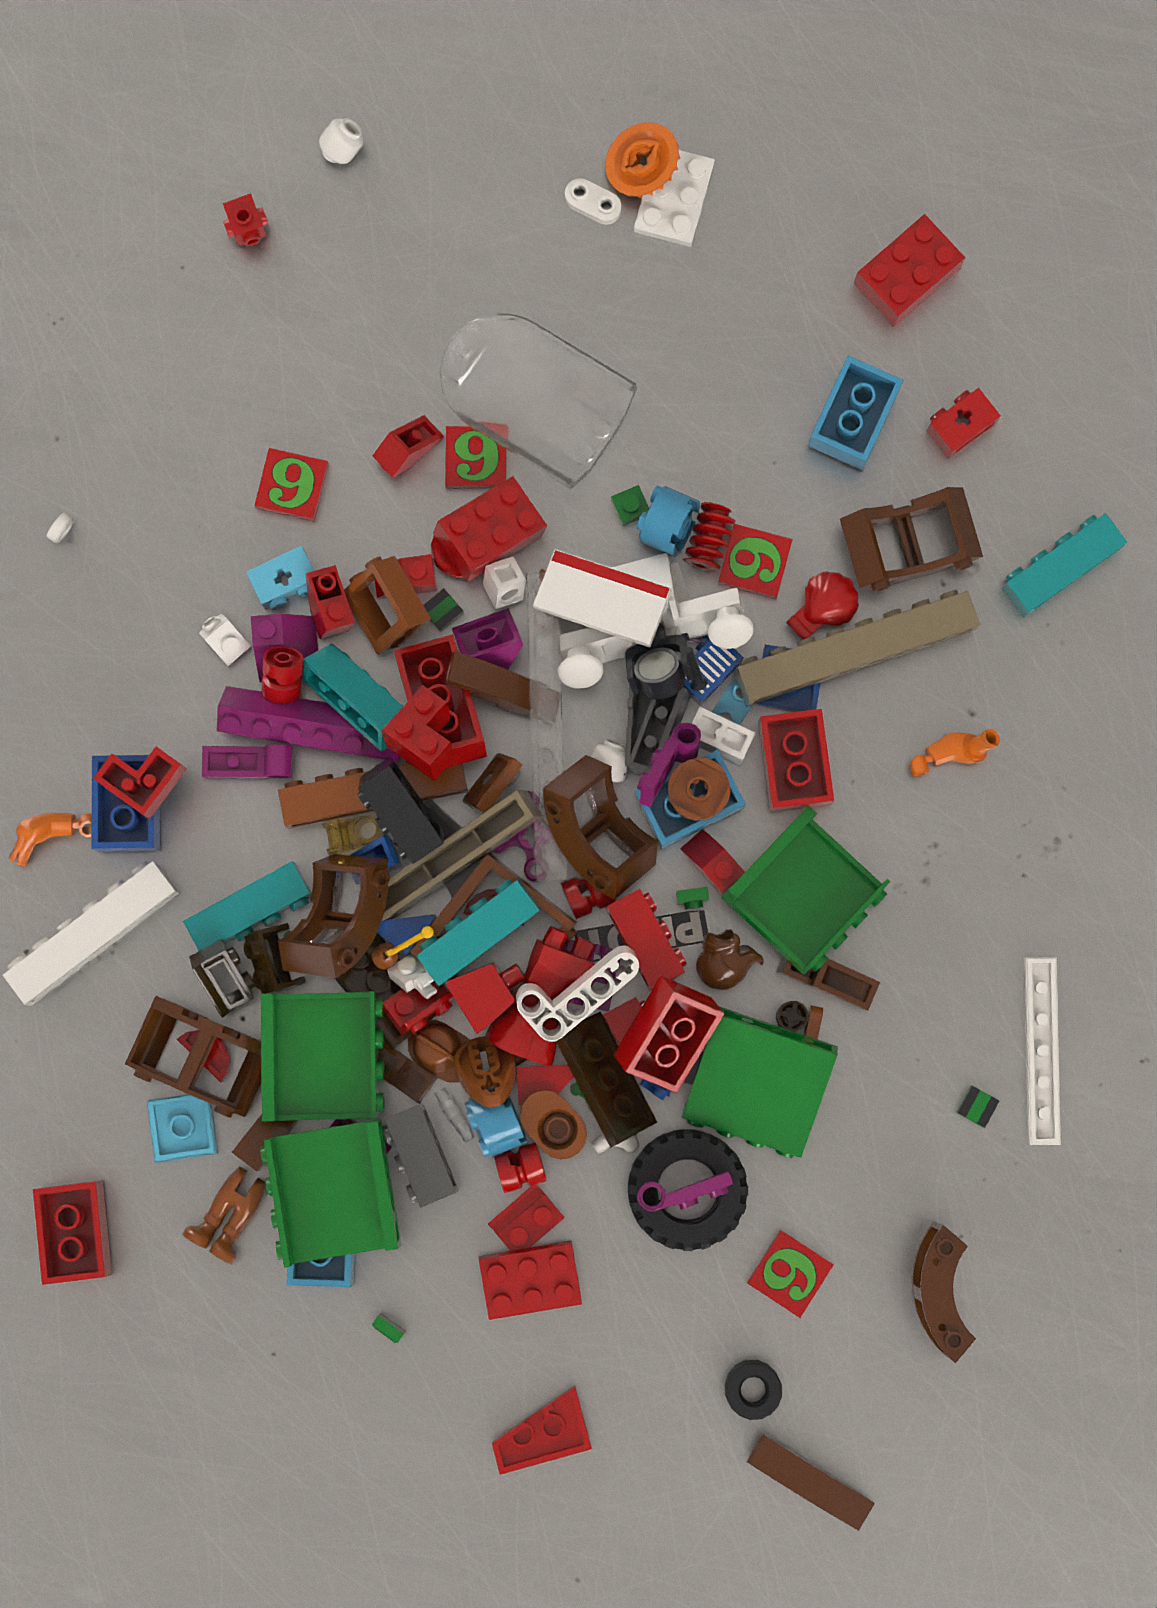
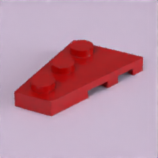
M575 1386L492 1442L500 1475L592 1449Z

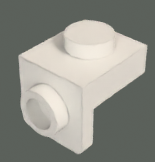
M223 614L210 617L203 624V629L199 632L227 666L251 647Z

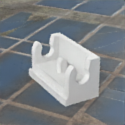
M699 707L692 722L701 731L699 748L710 753L719 750L723 759L738 766L741 765L755 732L702 707Z

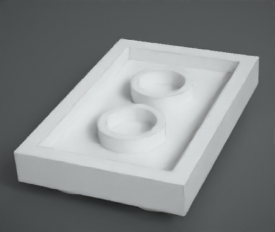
M679 150L681 159L677 162L678 170L672 174V181L668 180L663 185V189L653 191V196L649 194L643 195L634 232L692 247L715 159Z

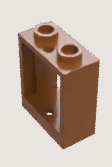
M379 556L365 564L366 570L349 579L351 584L344 589L349 606L377 655L400 647L431 619L395 556L383 560ZM375 579L399 618L392 627L368 588Z

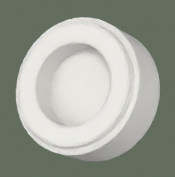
M62 513L52 524L46 537L54 543H59L71 529L74 523L73 518L66 513Z

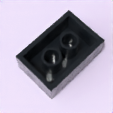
M391 756L360 777L359 793H357L360 801L367 809L372 807L378 817L375 819L376 823L385 835L389 832L391 833L396 842L393 846L403 860L408 858L414 864L444 844L443 829Z

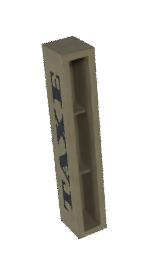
M516 790L445 839L444 844L416 863L409 864L392 876L388 883L387 901L382 920L396 918L541 818L543 815L526 790Z

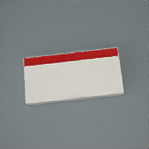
M555 549L533 607L563 619L651 647L672 590L671 587Z

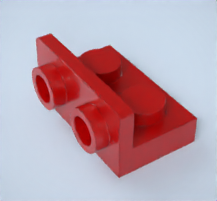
M435 981L431 982L430 984L437 989V993L428 999L423 997L414 988L408 993L401 989L383 1002V1011L402 1036L410 1030L413 1034L417 1033L428 1024L426 1019L432 1014L436 1013L439 1017L453 1007L451 1001L454 997L443 984L438 986Z

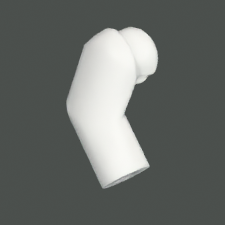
M604 1134L591 1142L599 1155L610 1148ZM637 1135L615 1146L624 1148L627 1153H633L639 1148Z

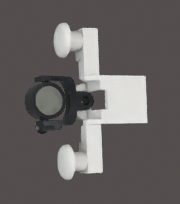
M668 553L619 565L612 568L671 587L672 592L662 615L664 625L659 623L651 647L590 627L559 635L560 651L564 661L559 665L558 677L563 684L576 689L587 688L601 679L604 671L602 663L625 657L627 680L633 695L640 694L639 682L643 694L647 697L666 699L681 690L685 683V677H687L688 681L691 680L690 687L692 690L700 691L707 686L708 681L702 676L692 647L687 646L685 638L681 634L687 633L690 640L708 635L710 641L720 648H738L751 639L754 632L753 623L749 618L745 617L738 588L677 603ZM676 652H680L681 662Z

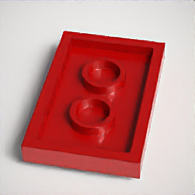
M572 1240L479 1256V1266L489 1320L582 1304Z

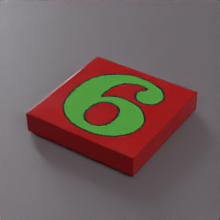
M446 426V488H493L506 480V426Z
M269 448L254 505L255 508L315 521L329 464L328 461Z
M734 524L718 583L777 599L793 539Z
M779 1230L748 1279L747 1284L801 1318L834 1264L782 1230Z

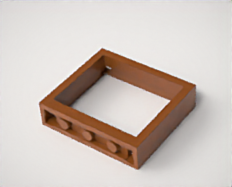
M488 853L430 926L434 931L433 935L438 939L444 932V927L455 918L493 870L504 880L510 878L513 883L518 879L522 881L542 910L562 925L560 930L568 934L564 943L565 946L577 933L573 929L577 921L491 853ZM423 938L419 940L410 952L417 956L422 952L419 946L428 939ZM457 974L453 975V976H452L451 978H449L447 981H449L450 979H452V978H454V977H457L458 975H457ZM524 981L512 988L515 994L524 985ZM515 1001V1002H514L510 1007H508L503 1013H505V1012L508 1011L509 1009H511V1008L517 1006V1002Z

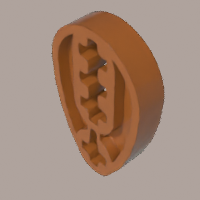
M485 1036L471 1039L459 1047L455 1053L454 1062L459 1082L465 1092L484 1107L493 1108L503 1104L512 1091L515 1082L516 1065L514 1054L493 1045ZM486 1051L490 1069L488 1072L483 1070L480 1052ZM493 1087L494 1092H489L488 1088Z

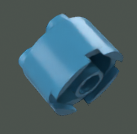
M657 485L650 498L651 507L648 513L643 512L636 528L641 530L639 538L642 543L676 557V550L681 552L691 535L696 523L692 520L691 516L693 511L699 513L700 501L667 486L661 487Z
M509 1095L503 1104L493 1108L484 1107L472 1098H469V1101L464 1103L472 1129H478L476 1130L479 1137L478 1142L485 1158L489 1156L494 1157L527 1143L525 1132L519 1126L520 1119Z

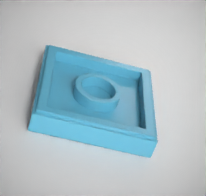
M189 1094L147 1100L155 1163L218 1153L212 1104Z

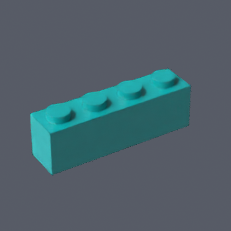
M1106 513L1098 519L1095 515H1092L1079 525L1082 529L1075 535L1068 532L1055 542L1057 547L1049 553L1046 549L1042 550L1030 560L1033 563L1030 567L1023 570L1020 566L1006 576L1008 582L1002 589L1023 618L1125 546L1127 543L1126 539Z
M333 643L304 658L303 681L381 752L387 749L382 729L404 705L394 699L385 687H381L375 682L366 670L357 666L347 653L342 652Z
M291 861L184 920L183 923L198 951L223 939L225 944L234 939L241 942L245 940L244 936L253 933V929L264 923L265 927H268L281 920L280 914L291 908L295 912L308 905L307 899L311 897L312 892L296 863Z
M510 878L494 889L498 894L489 902L485 897L469 908L473 914L465 920L458 916L444 927L447 930L445 935L439 939L433 935L419 946L422 952L416 957L438 986L542 909L520 879L514 883Z

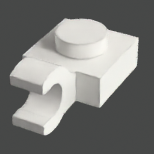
M412 953L387 969L389 978L407 993L415 988L426 999L437 993V989L430 984L434 981L419 959Z

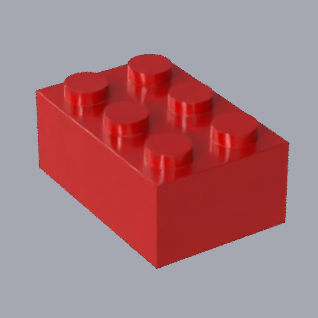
M924 214L862 267L856 274L854 284L894 327L961 269L966 257Z
M514 476L438 520L433 534L465 581L469 582L484 573L486 565L509 558L542 538L547 524Z
M822 709L760 716L758 726L770 812L806 808L808 805L810 807L831 805L834 802V793Z
M638 889L608 905L606 911L625 946L634 950L639 961L638 971L651 992L661 975L674 980L685 973L683 967L687 963L679 948L672 949L668 941L672 935L664 920L657 921L654 915L657 907L649 892L643 895L641 889Z
M661 975L614 1053V1056L625 1072L677 1093L725 1013L712 997Z
M103 1180L33 1189L42 1285L103 1278L112 1275Z

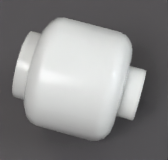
M336 118L331 121L319 139L323 156L328 161L339 164H347L352 161L364 143L362 129L355 121L349 118Z
M605 739L604 743L596 744L591 757L612 766V782L620 783L625 781L629 771L625 766L626 745L610 739Z

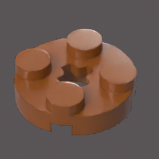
M694 758L679 764L672 772L668 782L669 802L678 814L693 821L710 820L725 808L731 791L729 779L724 769L718 763L707 758ZM699 781L705 783L704 789L708 792L706 795H700L698 798L694 797V791L690 789L691 784L697 785Z

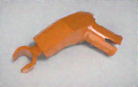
M986 729L978 736L959 732L949 733L925 749L926 755H918L912 759L910 763L912 775L918 777L929 773L927 765L929 762L933 766L950 761L964 764L981 762L986 758L987 751L999 745L1000 737L993 729Z
M49 812L23 820L16 828L18 839L8 857L9 860L14 863L15 859L19 858L16 865L26 866L35 844L44 842L50 837L72 836L75 829H79L80 834L84 837H92V827L84 826L85 824H92V814H83L79 820H76L75 814Z

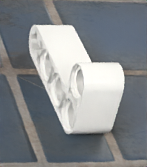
M628 946L614 948L553 1000L537 984H524L516 993L517 1009L540 1037L550 1042L557 1041L635 977L639 970L637 956L634 950ZM620 958L625 961L628 960L630 965L627 968L623 965L619 966L618 960ZM608 967L611 968L612 973L615 971V979H613L612 974L607 969ZM597 977H604L608 980V983L603 989H594L591 986L592 981ZM529 994L536 995L539 998V1002L532 1007L525 1006L522 1003V999ZM575 997L581 998L584 1001L581 1008L573 1010L567 1007V1002ZM548 1018H555L560 1023L557 1028L548 1030L543 1027V1022Z

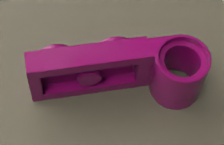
M691 723L677 725L662 749L655 750L650 761V771L642 773L637 785V789L641 790L640 804L651 808L675 762L683 763L697 758L701 731L696 725Z
M282 744L265 746H202V777L292 778L293 746Z
M725 1171L666 1193L661 1184L655 1181H648L638 1189L637 1199L643 1209L651 1212L671 1205H679L682 1210L698 1204L697 1197L709 1193L710 1198H715L728 1193L727 1186L732 1185L733 1182L729 1172ZM649 1187H655L661 1192V1199L656 1205H648L643 1201V1192Z

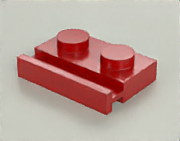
M535 1184L492 1219L488 1225L506 1247L512 1251L530 1248L565 1217L541 1188Z

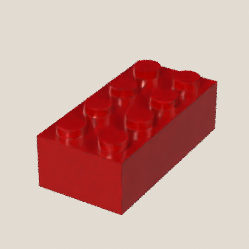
M453 634L394 650L407 702L422 685L447 702L451 719L438 733L451 742L455 759L448 767L487 757L484 738L470 691L445 683L451 655L455 651L458 652Z

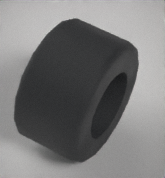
M745 1360L736 1364L728 1373L724 1384L725 1396L731 1409L740 1417L749 1420H760L771 1415L778 1408L782 1398V1384L777 1373L767 1363L759 1360ZM750 1377L759 1378L765 1385V1394L757 1402L747 1401L741 1394L742 1383Z

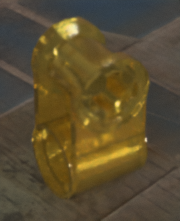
M371 816L337 819L322 823L323 829L327 831L329 843L327 854L329 855L362 848L384 835L375 818ZM367 823H374L376 827L374 836L369 839L363 838L361 834L362 827Z

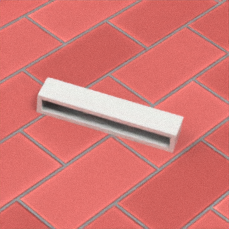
M146 861L137 866L132 871L134 876L125 883L120 880L107 890L109 895L101 901L97 899L91 901L82 909L84 914L76 920L70 918L63 922L57 928L59 933L51 939L48 937L41 939L32 947L34 951L26 958L20 956L8 964L7 968L9 970L3 974V977L24 1005L32 1006L179 894V891L157 863L152 861L148 864Z

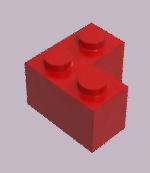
M422 685L382 729L386 746L433 781L455 759L451 742L438 733L451 719L447 702Z
M156 746L138 771L111 753L93 779L150 819L187 768Z

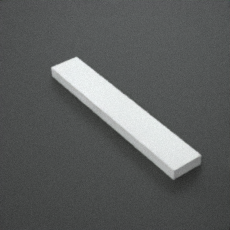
M1025 957L1024 990L1028 1145H1061L1057 957Z

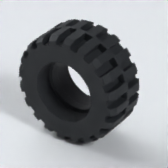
M673 1130L656 1137L636 1157L628 1178L629 1204L641 1229L654 1241L671 1249L683 1251L703 1250L710 1248L711 1245L723 1241L738 1226L742 1214L745 1213L747 1206V1175L737 1154L721 1139L700 1130ZM680 1160L701 1162L710 1169L714 1176L728 1171L733 1184L727 1186L729 1192L716 1197L710 1210L695 1219L674 1217L664 1208L654 1212L647 1211L640 1206L637 1199L638 1189L642 1184L648 1181L659 1183L664 1170ZM655 1187L647 1188L643 1192V1201L648 1205H656L660 1201L658 1189Z

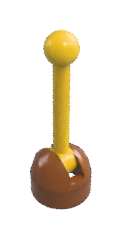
M425 926L422 928L421 933L397 946L391 943H382L376 946L371 953L374 964L382 970L392 967L399 959V951L423 938H431L434 931L430 926Z

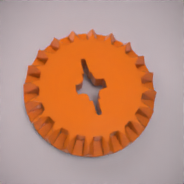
M653 122L639 123L620 133L611 144L605 161V171L611 185L619 193H623L628 197L637 196L639 198H642L645 194L653 196V191L663 189V185L668 180L672 181V174L678 170L677 162L681 159L678 150L680 147L675 136L663 125ZM642 156L647 158L648 163L645 166L640 164L639 159Z

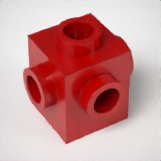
M251 193L222 203L228 217L227 220L223 221L228 237H235L239 246L257 244L261 241V238L267 236L263 226L269 224L263 207L256 208Z

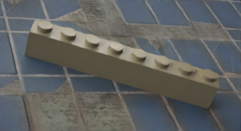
M952 590L940 595L941 600L930 603L929 599H925L912 604V609L901 612L900 608L883 614L884 619L873 622L872 618H867L855 623V628L844 631L843 627L827 632L826 638L817 641L815 637L806 638L799 641L796 648L787 650L786 646L769 651V657L758 660L757 656H752L739 662L740 666L734 671V675L745 706L778 697L975 631L980 626V622L969 592L966 591L958 594L957 590Z

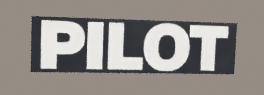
M704 910L685 911L656 917L658 922L664 920L672 935L671 939L668 940L672 948L703 943L705 935L708 933ZM614 924L577 930V933L574 935L575 939L577 936L582 937L594 944L606 946L607 948L614 949L618 946H625ZM595 954L593 962L600 961L602 958Z

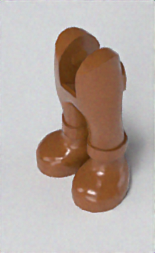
M238 1167L225 1180L216 1194L209 1211L203 1218L205 1221L199 1226L186 1227L182 1234L189 1241L207 1249L217 1228L221 1226L231 1207H234L235 1209L228 1223L222 1229V1234L209 1250L211 1254L231 1265L237 1256L234 1249V1241L239 1239L241 1231L254 1215L266 1186L265 1181L258 1177L249 1188L245 1197L237 1193L248 1173L242 1167Z

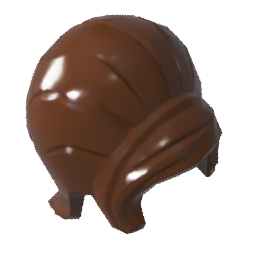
M729 929L721 934L706 933L703 940V951L696 961V970L705 985L716 990H726L742 982L755 962L762 966L764 959L752 947L748 945L740 946L739 936L736 933L734 934L732 929Z

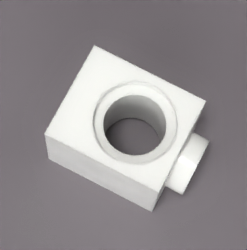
M514 556L485 566L483 587L495 610L523 600L526 579Z

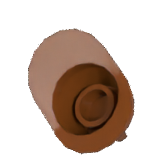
M430 1020L423 1029L408 1038V1052L415 1063L439 1079L449 1083L459 1082L454 1057L459 1047L469 1041V1039L446 1023Z
M542 1090L529 1095L523 1102L520 1110L521 1124L526 1133L546 1154L561 1160L571 1158L581 1151L587 1138L586 1125L563 1097L556 1092Z

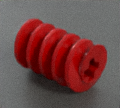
M702 502L700 508L703 512L697 515V520L700 524L694 525L693 532L696 535L691 536L689 539V543L693 547L686 548L685 554L689 558H685L683 561L705 570H720L721 566L714 562V558H724V554L717 549L718 547L728 546V543L721 539V537L731 536L732 532L725 525L735 524L736 520L729 516V513L732 512L729 508L716 503Z

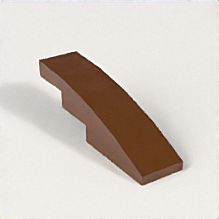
M456 651L452 653L445 681L446 684L469 690L472 696L495 702L496 707L551 724L555 723L560 693L492 663Z
M385 1041L383 1048H378V1061L384 1062V1080L420 1104L437 1078L397 1049L391 1050Z
M764 1434L746 1461L770 1478L858 1531L875 1504L866 1496L848 1487L839 1479L816 1467L812 1462Z

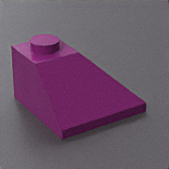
M509 608L452 628L460 653L507 670L523 647L522 639Z
M282 613L251 616L253 650L260 683H262L263 655L266 650L276 646H288L301 652L303 659L319 651L317 630L312 616Z

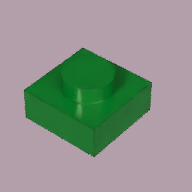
M639 485L611 496V501L622 526L639 520L643 512L648 513L649 511L648 504Z
M708 887L676 891L677 905L684 904L685 910L702 908L703 902L709 900Z

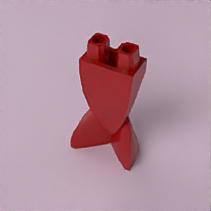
M552 926L549 927L543 940H536L526 969V980H524V984H537L551 1000L556 998L595 965L590 960L594 943L577 936L571 951L564 949L563 945L568 934ZM529 994L522 999V1003L528 1007H532L539 1002V998L533 994ZM517 1006L503 1013L489 1026L485 1037L493 1045L527 1060L552 1066L557 1046L556 1041L550 1042L540 1037L520 1014ZM548 1018L543 1022V1027L548 1030H553L559 1025V1021L555 1018Z

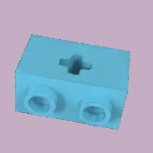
M299 546L246 573L264 609L271 608V610H277L287 605L288 599L299 595V597L308 595L306 573L314 570L303 547ZM286 575L289 584L287 586H283L280 577Z

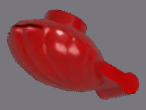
M825 571L813 576L805 587V605L786 623L804 640L810 638L822 625H842L843 623L850 622L859 607L858 592L854 587L853 581L837 572Z

